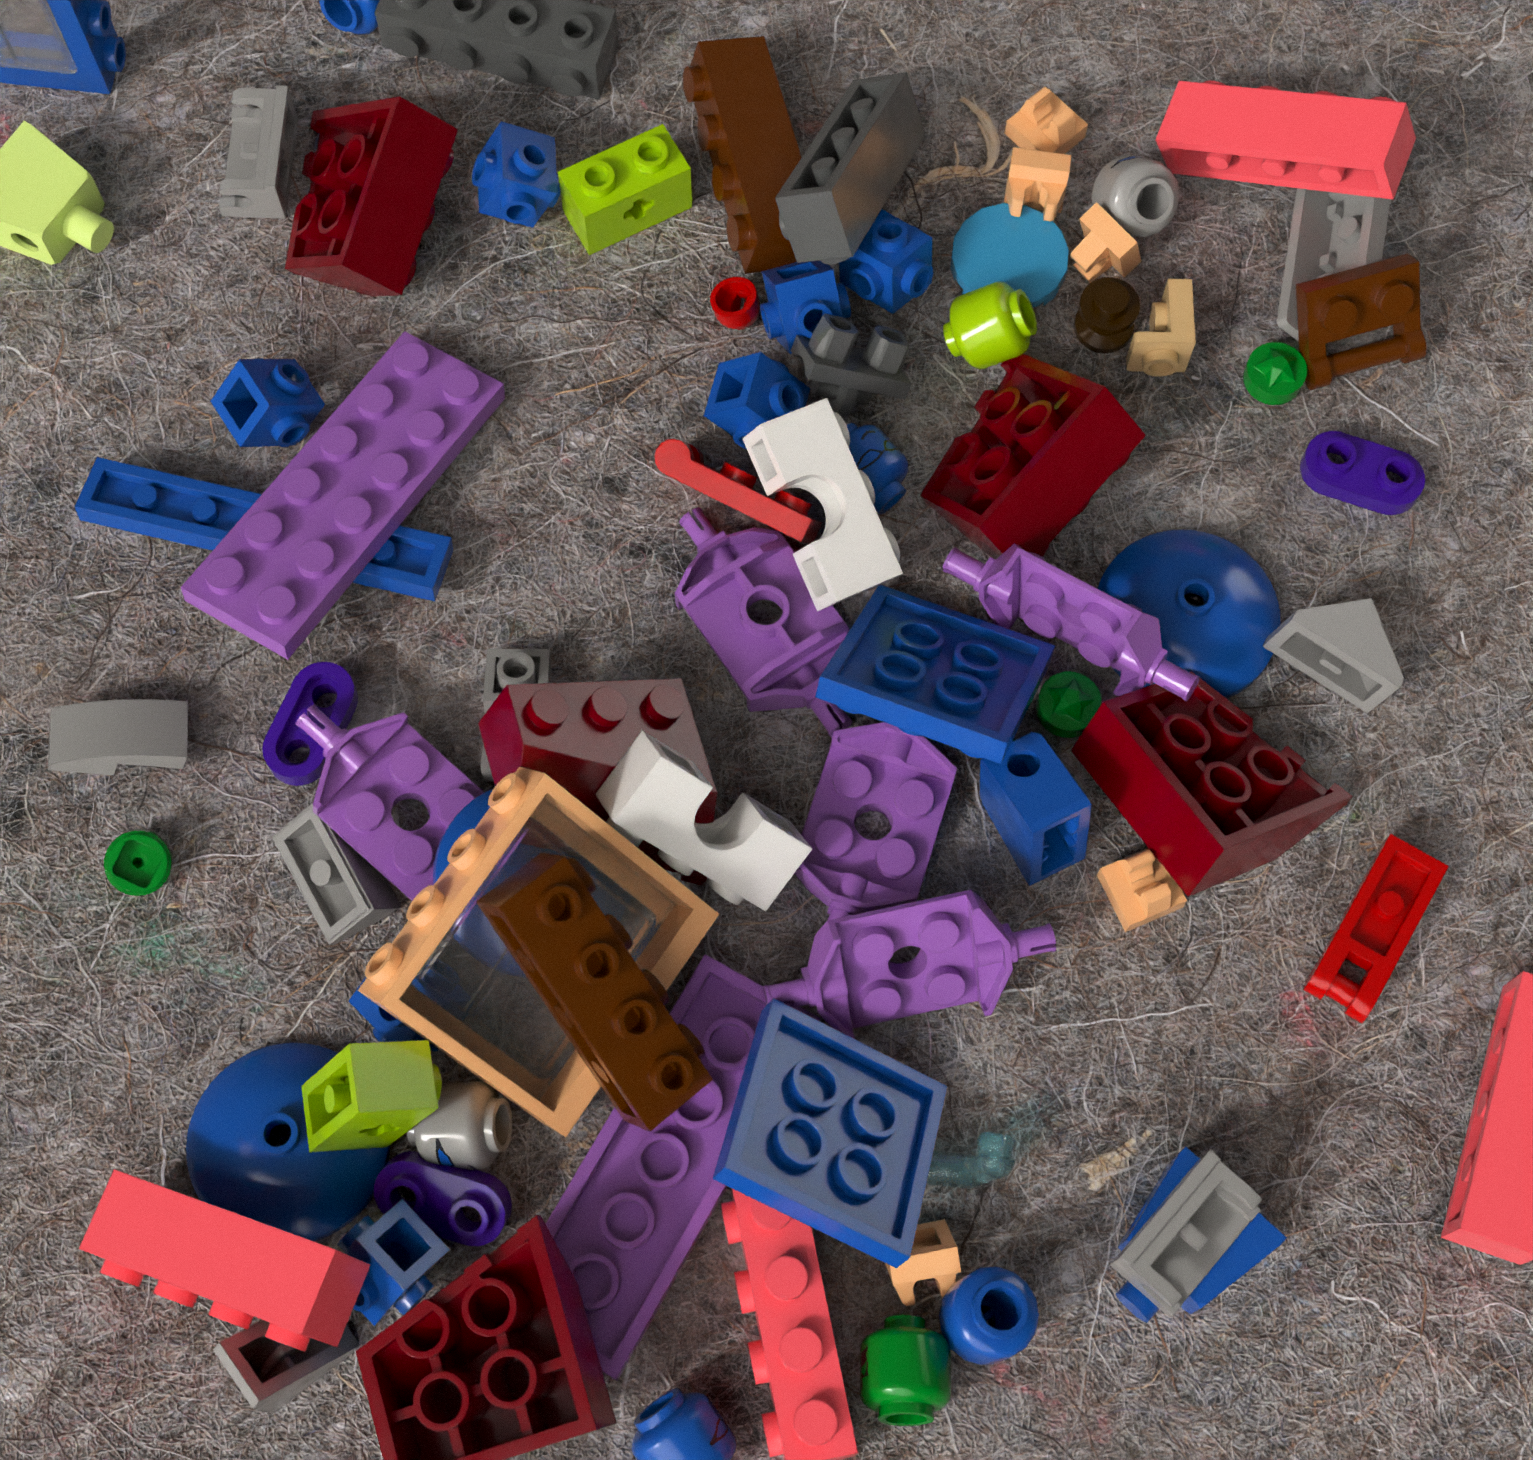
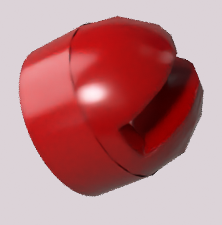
M730 277L718 283L711 292V307L717 320L724 327L743 330L753 325L759 317L760 299L754 284L750 280L743 277ZM741 298H746L743 308L740 309Z

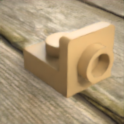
M1192 279L1167 280L1161 302H1152L1150 332L1140 331L1133 335L1126 357V368L1128 371L1144 372L1155 377L1186 371L1196 344Z

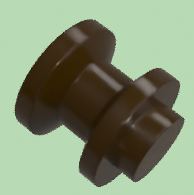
M1114 277L1096 279L1085 287L1074 321L1075 335L1084 347L1093 352L1105 354L1116 352L1127 345L1131 339L1134 323L1140 311V299L1135 289L1127 282Z

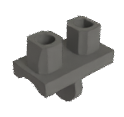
M824 313L811 338L796 335L790 350L793 356L803 359L805 375L808 380H812L811 394L822 396L824 399L827 398L833 412L838 413L842 418L850 414L855 403L868 405L872 393L905 400L912 383L902 370L909 348V343L902 333L897 329L878 325L873 328L865 349L856 348L853 346L859 331L854 324L843 317Z

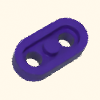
M1328 431L1314 437L1308 444L1300 462L1301 476L1313 491L1384 515H1398L1408 511L1415 504L1425 486L1423 468L1411 455L1338 431ZM1334 453L1340 455L1345 463H1333L1329 460L1327 454ZM1386 472L1398 474L1403 479V483L1391 481L1387 477Z
M317 662L303 668L294 678L265 736L262 747L264 760L273 775L285 784L301 786L314 782L321 777L326 760L323 756L324 748L303 729L295 725L299 717L303 713L307 715V709L313 704L316 705L318 698L325 693L336 694V701L329 707L317 708L339 728L347 729L358 704V693L351 676L340 665L332 662ZM298 748L310 750L309 756L305 761L301 763L289 762V757L294 750Z
M407 1151L394 1156L381 1170L374 1184L375 1201L383 1214L387 1213L403 1199L438 1237L467 1246H482L496 1239L508 1222L512 1211V1200L509 1191L495 1176L476 1169L468 1170L434 1164L423 1160L417 1151ZM398 1186H406L412 1189L416 1195V1201L404 1199L398 1192ZM470 1206L475 1208L480 1213L482 1221L475 1222L466 1218L462 1207Z

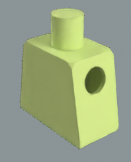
M23 121L0 148V246L50 265L60 263L76 243L94 253H99L107 247L113 236L114 225L108 219L100 216L105 203L93 177L33 125Z

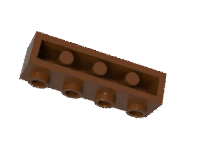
M764 36L698 41L691 65L686 66L683 72V89L687 101L694 102L699 118L697 134L700 147L703 151H708L711 158L714 195L718 201L724 202L727 212V238L732 251H738L745 274L758 273L797 262L790 241L785 239L781 232L779 209L775 197L802 157Z
M541 852L476 901V903L623 1120L650 1132L713 1080L700 1060L705 1056V1050L698 1038L687 1026L682 1023L677 1025L664 1006L670 1000L669 995L661 982L649 970H640L628 952L633 947V942L624 926L613 915L609 913L604 915L591 896L596 891V886L587 870L572 857L567 859L566 856Z

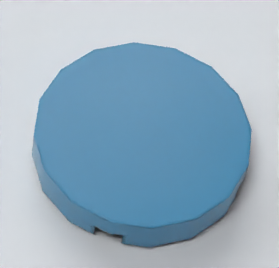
M1002 203L982 208L963 222L953 240L950 270L954 281L956 277L957 283L962 287V294L994 282L1002 281L1011 286L1014 291L1017 289L1023 290L1029 298L1032 307H1037L1043 302L1044 306L1055 298L1065 281L1069 249L1060 228L1053 221H1044L1043 213L1023 205L1021 216L1014 217L1009 212L1008 203Z

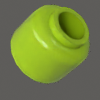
M1002 281L991 283L956 297L949 311L950 322L943 325L944 338L954 357L963 356L969 365L978 370L1024 354L1029 348L1031 335L1037 332L1035 313L1025 292L1021 289L1014 291L1011 286Z

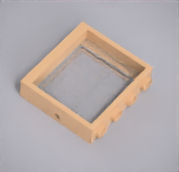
M519 767L515 773L506 775L494 787L488 799L490 808L475 829L467 830L455 841L448 853L447 861L449 865L436 883L425 887L413 899L406 913L408 921L394 941L384 944L371 957L365 969L366 980L358 991L425 1040H429L436 1048L539 1122L567 1137L601 1086L476 901L541 852L566 856L567 859L572 857L587 870L593 879L596 891L591 896L603 914L609 913L613 915L630 935L633 947L628 952L640 970H649L661 982L666 991L710 929L719 913L546 773Z

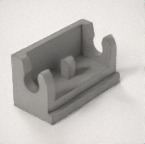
M276 85V89H236L232 94L231 102L233 104L242 106L250 104L259 108H232L231 119L233 123L225 180L220 182L219 193L223 196L220 198L219 210L224 217L286 219L298 127V117L288 86Z
M1211 1150L1193 1165L1110 1264L1169 1318L1174 1316L1188 1296L1261 1210L1257 1207L1262 1201L1261 1197L1222 1163L1221 1159Z

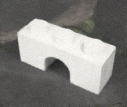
M827 398L764 422L743 438V442L767 496L788 488H801L812 493L823 506L826 524L821 538L793 553V557L817 611L903 574L898 563L900 561L898 543L890 530L882 526L874 507L875 492L872 483L863 471L858 470L849 450L850 435L846 423L838 413L833 412Z
M642 730L595 794L610 816L606 823L635 846H639L645 840L659 848L657 852L659 857L679 873L690 876L693 870H696L710 878L707 881L709 886L727 901L739 905L745 899L762 910L767 911L811 852L812 847L789 820L743 792L730 810L722 817L714 820L712 823H694L698 808L713 787L693 761Z

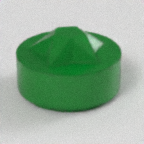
M1280 342L1265 343L1251 353L1243 372L1244 385L1249 394L1256 400L1268 405H1282L1290 402L1299 394L1307 376V365L1300 352L1292 346Z
M1071 671L1060 672L1047 679L1041 687L1036 702V712L1040 723L1050 733L1063 738L1079 737L1101 706L1102 698L1096 684L1087 676Z
M143 829L130 830L119 835L110 844L104 857V870L109 882L120 892L132 896L147 895L159 889L167 880L172 868V854L167 843L156 833Z

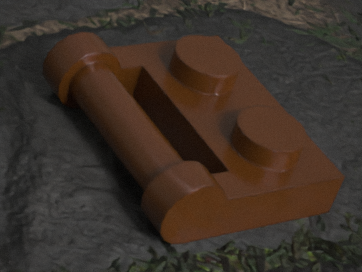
M1407 253L1296 284L1299 352L1307 365L1305 384L1309 390L1329 386L1332 378L1399 359L1402 363L1407 364L1425 358L1427 347L1421 330L1420 265L1419 261ZM1393 325V337L1326 355V343Z

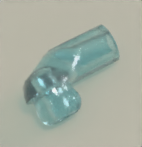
M983 1132L977 1140L978 1155L933 1151L926 1184L971 1189L1008 1176L1016 1162V1159H1011L1014 1148L1013 1138L1009 1134Z

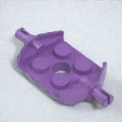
M701 508L692 509V516L687 512L680 519L679 523L696 544L698 554L683 574L675 592V603L679 610L681 608L685 609L747 698L748 710L755 712L802 708L806 706L808 709L811 708L828 731L830 737H832L835 730L848 728L852 724V720L844 710L835 704L816 698L815 695L820 675L850 629L833 605L820 611L816 610L793 557L795 552L780 531L754 527L726 535L724 531L716 532ZM770 600L775 602L783 613L775 623L760 625L749 618L747 610L757 601Z
M1014 543L996 560L990 557L985 564L961 552L956 547L950 551L944 561L943 572L949 573L974 586V591L979 593V600L995 625L1010 630L1019 617L1036 634L1045 638L1056 637L1077 648L1080 654L1092 664L1099 667L1111 666L1120 671V682L1113 691V694L1116 696L1143 688L1146 683L1150 685L1155 683L1187 701L1198 685L1200 676L1194 675L1167 661L1168 651L1162 648L1160 625L1157 617L1144 613L1141 608L1133 604L1123 603L1045 562L1042 556L1025 551L1018 544Z
M311 705L307 709V715L303 713L295 725L303 729L324 748L323 756L326 760L313 801V813L413 901L421 890L433 885L435 856L446 828L467 804L485 792L408 724V716L404 712L348 731L345 728H339L317 708V705ZM401 800H418L428 809L429 820L418 830H404L397 826L392 819L391 812L393 807Z
M885 722L835 730L833 732L831 747L801 834L812 847V850L794 873L810 893L828 906L827 914H830L828 920L917 901L957 771V767L924 736L909 735L898 727ZM868 811L880 812L889 820L891 831L884 838L878 840L866 839L855 828L854 822L857 817Z
M973 890L826 921L815 934L808 965L801 968L802 978L768 986L763 985L767 1004L774 998L792 1008L808 1005L809 1008L816 1006L818 1014L832 1028L855 1039L853 1028L979 1001L984 1016L992 1015L1013 971L1012 963L1018 962V958L1050 951L1055 952V935L1050 923L1044 926L1012 932L1009 924H1001L984 900ZM906 946L921 948L918 955L911 961L898 964L889 961L893 953L900 948Z

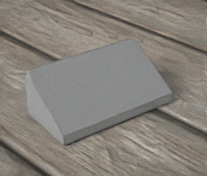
M313 803L272 836L329 945L338 944L384 919L400 907L386 878L313 813Z

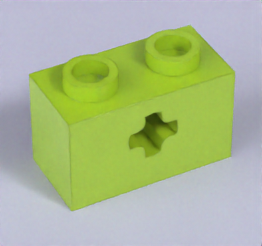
M664 124L558 171L563 212L589 255L692 208L691 168Z
M429 1040L349 1043L308 1079L301 1088L309 1152L385 1148L439 1108L438 1101L441 1096L442 1080L438 1066L432 1063Z

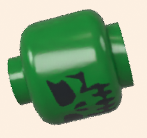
M913 1315L888 1317L884 1319L883 1329H878L866 1335L862 1340L860 1347L861 1401L869 1409L878 1412V1421L894 1426L928 1424L933 1422L934 1412L945 1408L951 1398V1355L949 1342L942 1334L927 1329L925 1319Z

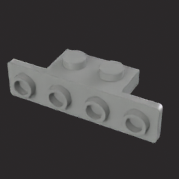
M1297 188L1288 250L1285 258L1286 263L1280 303L1278 305L1277 324L1282 330L1299 341L1296 284L1382 261L1390 199Z

